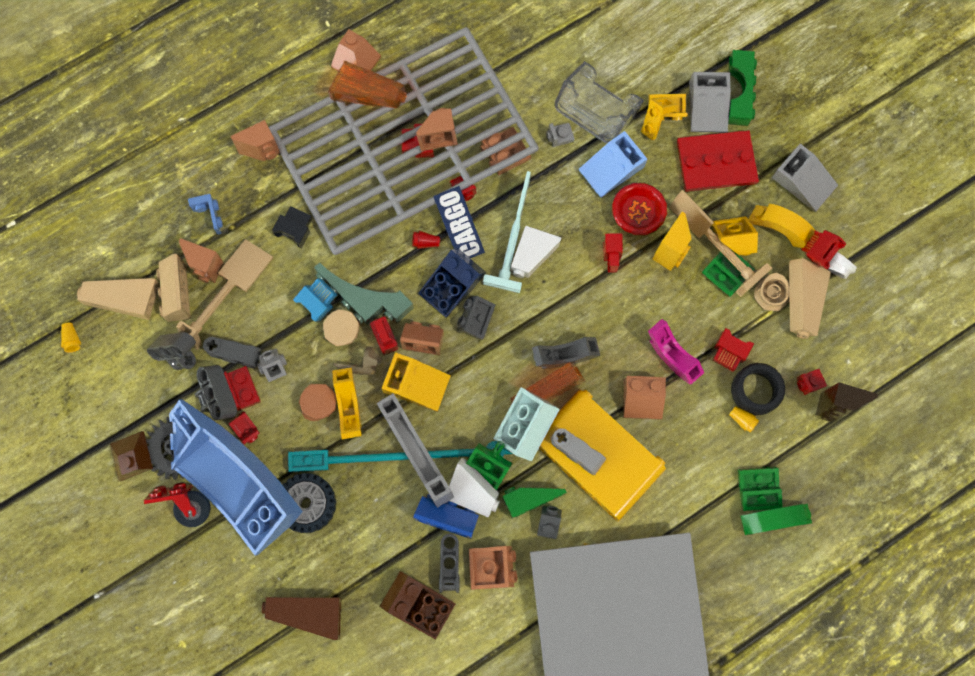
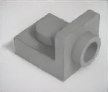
M553 123L549 124L546 136L548 142H552L553 147L574 142L570 123L554 126Z

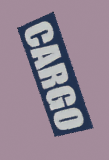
M460 186L434 195V200L453 248H459L469 258L485 253Z

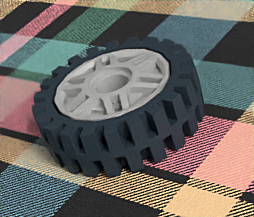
M302 473L289 478L286 483H283V487L303 511L289 527L291 530L299 533H313L321 530L333 518L336 510V498L332 487L326 480L315 474ZM305 498H310V507L304 509L301 505L302 501Z

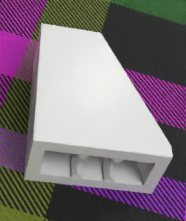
M525 226L510 272L518 278H529L559 247L561 237Z
M461 458L449 485L454 495V498L449 501L489 517L491 512H496L500 501L497 500L499 493L477 470L466 464V459Z

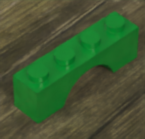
M733 50L729 57L728 72L738 80L742 88V95L730 101L728 124L748 126L755 117L753 103L756 99V92H753V86L756 85L757 79L756 75H754L757 59H754V51Z

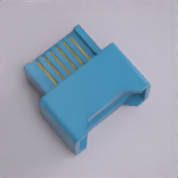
M317 278L312 285H305L293 300L296 303H302L311 312V319L318 322L322 321L333 308L330 303L337 294L321 278Z

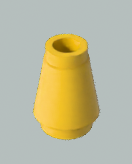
M73 323L62 324L61 347L67 353L78 351L81 341Z
M737 406L729 414L745 432L751 433L760 421L756 418V415Z

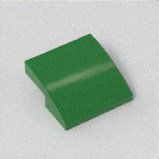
M731 250L747 267H750L753 271L755 270L741 256ZM721 252L702 271L703 275L729 297L745 281L741 272Z
M778 467L738 469L743 511L783 507Z

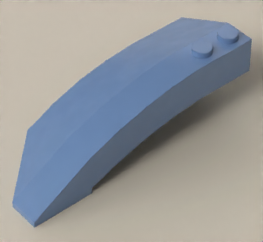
M182 399L178 400L169 413V420L173 422V433L170 434V448L174 450V461L171 462V470L177 471L204 494L231 523L255 556L259 555L284 533L303 511L273 473L245 445L221 425Z

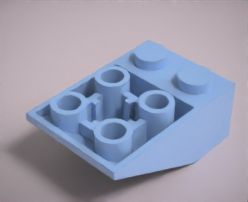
M624 131L608 142L578 170L599 197L602 198L643 169L647 158Z

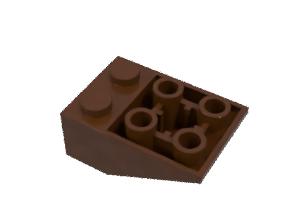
M400 571L379 607L436 640L456 603Z

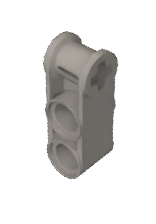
M560 428L556 430L551 437L554 447L592 475H596L606 461V458L601 453L592 449L586 442L574 436L566 429ZM562 434V435L565 436V437L563 438L564 441H562L561 443H559V442L557 441V440H558V437H557V436H560V435Z

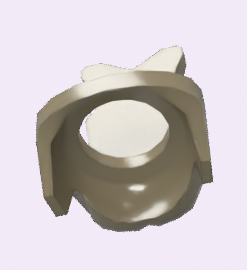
M368 346L364 352L363 365L340 361L333 365L338 369L352 367L353 374L374 375L376 373L375 366H377V363H382V358L374 351L373 347Z

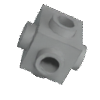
M277 348L267 350L259 355L260 363L257 365L261 375L265 374L268 382L287 375L284 366L287 365L286 359L283 354L279 355Z

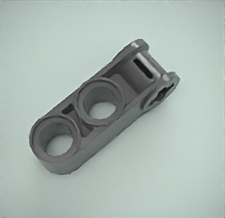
M209 337L203 343V348L209 356L254 369L257 368L259 355L262 352V349L255 346L243 345L235 341L216 337ZM215 344H216V345H217V348H213V349L211 350L210 347H211V346L213 347V346H215Z
M446 534L441 539L439 593H443V591H456V593H459V541L454 534ZM447 537L455 539L456 544L452 549H448L444 545V540ZM448 557L455 560V567L452 569H447L444 566V560Z

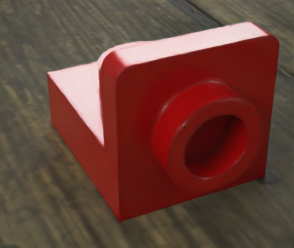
M459 176L450 180V185L453 187L464 180ZM475 185L461 190L465 201L471 200L476 195Z
M820 369L797 377V386L804 395L827 386Z

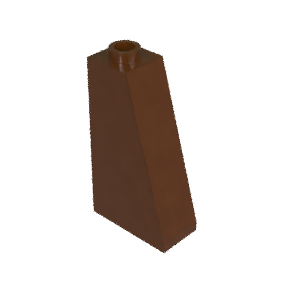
M266 597V600L262 603V614H265V619L332 640H340L342 598Z

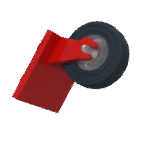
M185 482L174 484V487L166 488V486L155 487L143 500L144 504L172 500L174 502L173 513L176 520L186 527H197L203 524L209 517L211 510L208 498L201 492L192 491V484L186 485Z

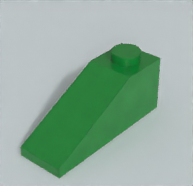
M512 487L504 491L506 495H503L502 499L511 518L514 519L565 495L567 492L565 489H516Z

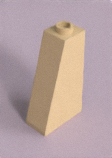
M804 258L789 262L790 331L796 333L799 338L808 339L811 336L818 335L831 272Z
M153 278L85 281L77 291V300L83 305L149 320L160 283Z

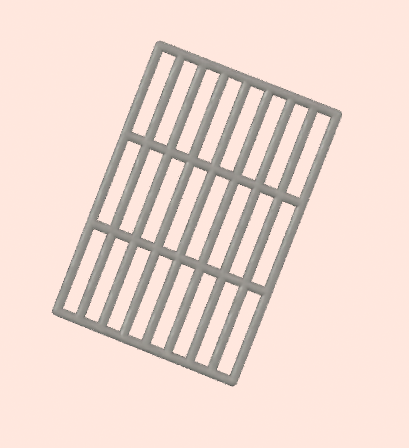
M467 27L269 127L279 152L333 255H338L436 204L434 197H431L403 211L400 202L459 172L464 181L447 190L458 186L463 190L537 152L539 149ZM463 36L469 42L468 45L411 73L407 66ZM472 50L476 54L477 59L422 87H419L415 80ZM479 65H482L486 73L430 102L424 96L430 90ZM398 69L402 70L405 77L346 106L342 99ZM489 79L491 80L494 88L451 109L452 116L454 117L497 94L500 95L503 102L455 126L456 134L505 109H508L512 117L454 147H445L446 151L387 181L383 174L384 171L423 151H421L418 145L381 165H378L375 157L417 136L416 132L421 125L373 150H370L366 142L424 112L429 116L433 111L432 108ZM407 83L411 86L412 92L354 121L351 112ZM415 98L419 100L420 107L365 135H362L358 127ZM334 102L340 108V110L283 139L280 138L277 132ZM343 116L346 119L347 125L291 154L285 148L286 145ZM515 123L521 131L463 162L457 154ZM350 131L353 132L355 140L296 169L293 160ZM524 138L526 139L530 147L472 177L468 174L466 168ZM358 146L361 147L363 155L304 184L301 175ZM451 157L455 166L395 196L391 187ZM366 161L371 165L372 170L315 199H312L308 192ZM375 176L378 178L380 185L322 215L319 213L316 206ZM385 191L389 200L328 230L325 221ZM393 206L397 216L339 246L336 245L333 239L334 236Z

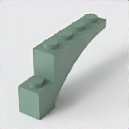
M321 263L314 267L317 273L315 276L326 282L342 299L341 303L347 310L351 308L355 312L354 316L360 323L364 321L367 326L383 311H385L383 314L390 321L394 320L398 323L414 309L413 303L400 290L397 293L363 289L340 279Z

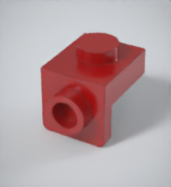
M245 411L228 422L243 445L246 443L250 444L258 438L257 435L260 432Z

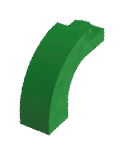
M808 504L741 515L745 535L812 524Z

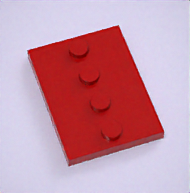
M750 130L677 138L685 192L758 184L759 179Z

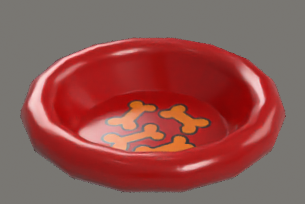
M632 183L624 186L615 195L612 203V215L617 225L625 232L633 235H648L657 231L664 224L667 216V203L663 194L654 186L646 183Z

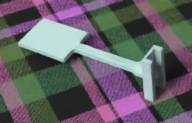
M529 171L526 174L503 267L498 277L485 274L483 285L520 293L522 283L509 279L512 258L520 230V220L530 183L531 172Z

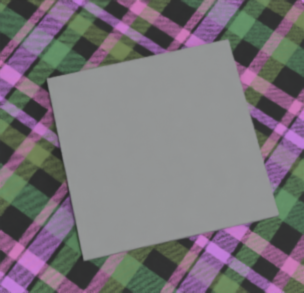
M690 532L530 552L544 676H709Z

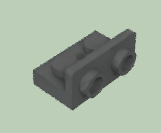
M477 295L466 299L463 305V314L457 322V332L466 333L479 340H483L496 304Z

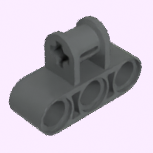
M186 332L160 335L147 348V353L154 360H166L175 370H182L183 368L192 369L196 364V357L191 349L196 344V341Z
M211 365L198 368L197 380L201 389L195 393V397L199 399L201 412H210L211 417L216 421L235 417L237 407L221 366Z

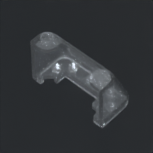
M584 61L563 82L554 105L559 113L607 144L625 130L645 100L635 94H629L623 101L594 82L597 76L596 70Z

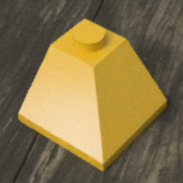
M746 216L713 221L714 223L711 227L720 241L735 253L743 256L757 253L758 232Z

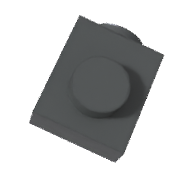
M551 505L542 506L537 536L557 539L561 522V509Z

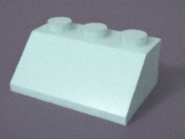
M521 387L493 439L501 441V444L504 443V447L514 455L532 461L560 409Z

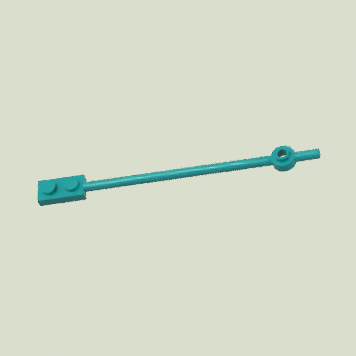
M497 441L490 442L486 448L494 449ZM505 447L502 449L500 453L502 457H504V455L513 454ZM475 448L428 451L432 459L470 457ZM328 450L288 452V472L329 470V464L409 459L405 452L329 456Z

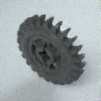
M166 417V424L159 420L160 427L152 425L155 432H147L151 439H146V442L149 444L150 459L152 465H154L151 471L159 470L157 473L159 477L165 473V479H169L172 475L173 479L177 480L179 473L171 470V461L165 458L169 454L172 456V462L174 461V450L170 448V438L167 439L173 433V422H170L169 417ZM163 443H165V444H164V450H165L164 453H163V451H162Z

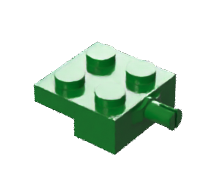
M497 441L493 450L478 443L466 464L477 470L497 491L513 463L500 455L505 446L504 443L501 444V441Z

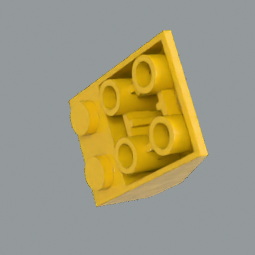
M395 352L383 383L382 391L388 395L394 393L396 398L438 412L451 375Z

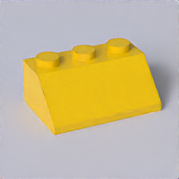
M681 212L652 258L670 271H672L674 266L679 267L691 248L688 245L691 241V235L684 212Z

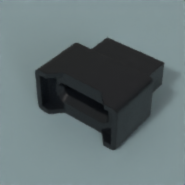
M290 206L285 216H279L271 231L274 236L287 237L295 241L299 248H302L310 234L308 226L313 218L311 215Z

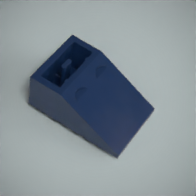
M459 248L452 249L418 294L447 318L476 287L486 274V271Z

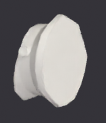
M837 252L830 261L828 270L840 278L847 279L850 274L855 273L857 267Z

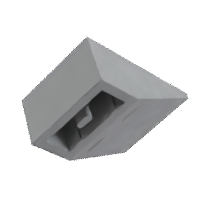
M693 72L689 81L691 132L727 133L731 92L730 72Z
M802 144L797 146L772 177L814 212L819 209L838 186L819 159Z

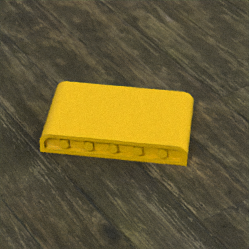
M578 390L557 413L539 449L608 514L619 522L666 470L664 466L666 463L659 456L655 457L592 400L593 396L587 390ZM560 428L566 429L606 458V461L596 475L587 472L552 445L551 437L556 430ZM564 435L557 436L559 443L564 441Z

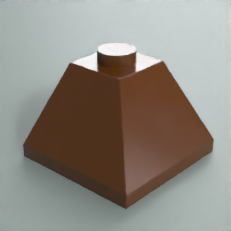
M144 431L110 444L119 481H124L153 469Z

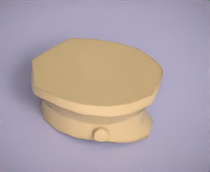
M773 273L766 278L760 279L754 290V299L764 310H781L789 302L788 281L779 273Z
M340 309L332 312L323 322L325 339L337 347L353 343L359 332V321L352 312Z

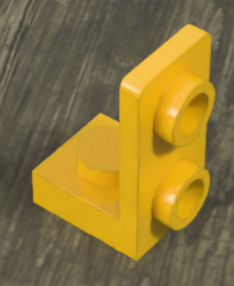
M666 96L651 99L641 133L651 140H656L663 115L676 112L678 104Z

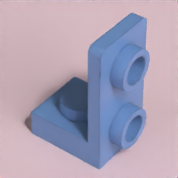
M211 194L189 198V206L193 212L200 213L210 209L214 230L218 235L222 234L220 228L223 227L221 217L217 215V210H219L217 199H213Z

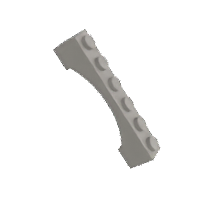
M394 393L379 401L377 405L437 508L453 499L454 495L426 450Z

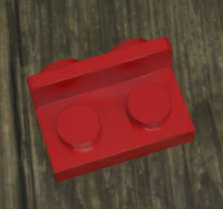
M247 366L229 373L224 372L237 410L241 411L261 402Z

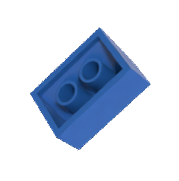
M427 494V497H421L413 518L415 521L472 539L479 515L467 508L464 510L456 508L457 504L450 501L437 508L431 496Z

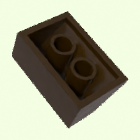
M839 382L820 394L815 415L821 416L822 420L832 422L876 399L878 394Z

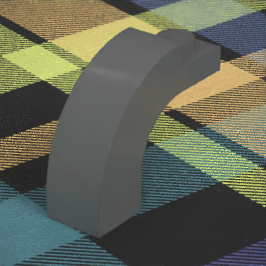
M583 337L562 345H538L532 348L536 367H542V369L568 366L601 356L596 337Z

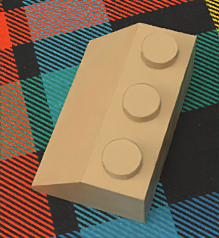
M172 254L160 261L159 269L156 270L157 278L160 280L158 295L162 300L159 311L161 317L167 322L191 319L186 264L177 254Z

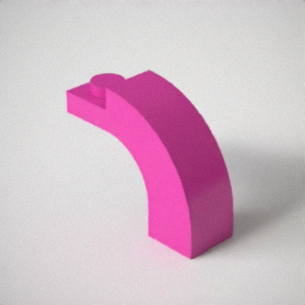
M661 319L648 330L651 337L650 343L657 354L681 379L691 385L704 374L699 360L691 356L679 345L665 320Z

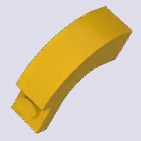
M770 203L768 207L756 205L748 219L753 225L768 227L782 233L789 239L793 247L804 248L815 231L811 224L798 214Z
M352 367L332 370L333 385L339 410L342 439L362 436L360 409Z

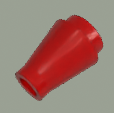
M420 230L413 232L412 247H417V249L439 247L440 236Z

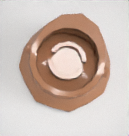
M310 384L304 389L299 400L304 418L310 421H319L329 417L335 411L336 393L328 385Z

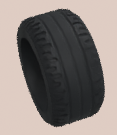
M753 363L745 366L736 374L731 385V393L734 402L739 408L753 415H764L776 409L783 401L785 382L782 375L772 366L764 363ZM748 375H761L771 384L772 398L767 404H756L746 396L743 385Z

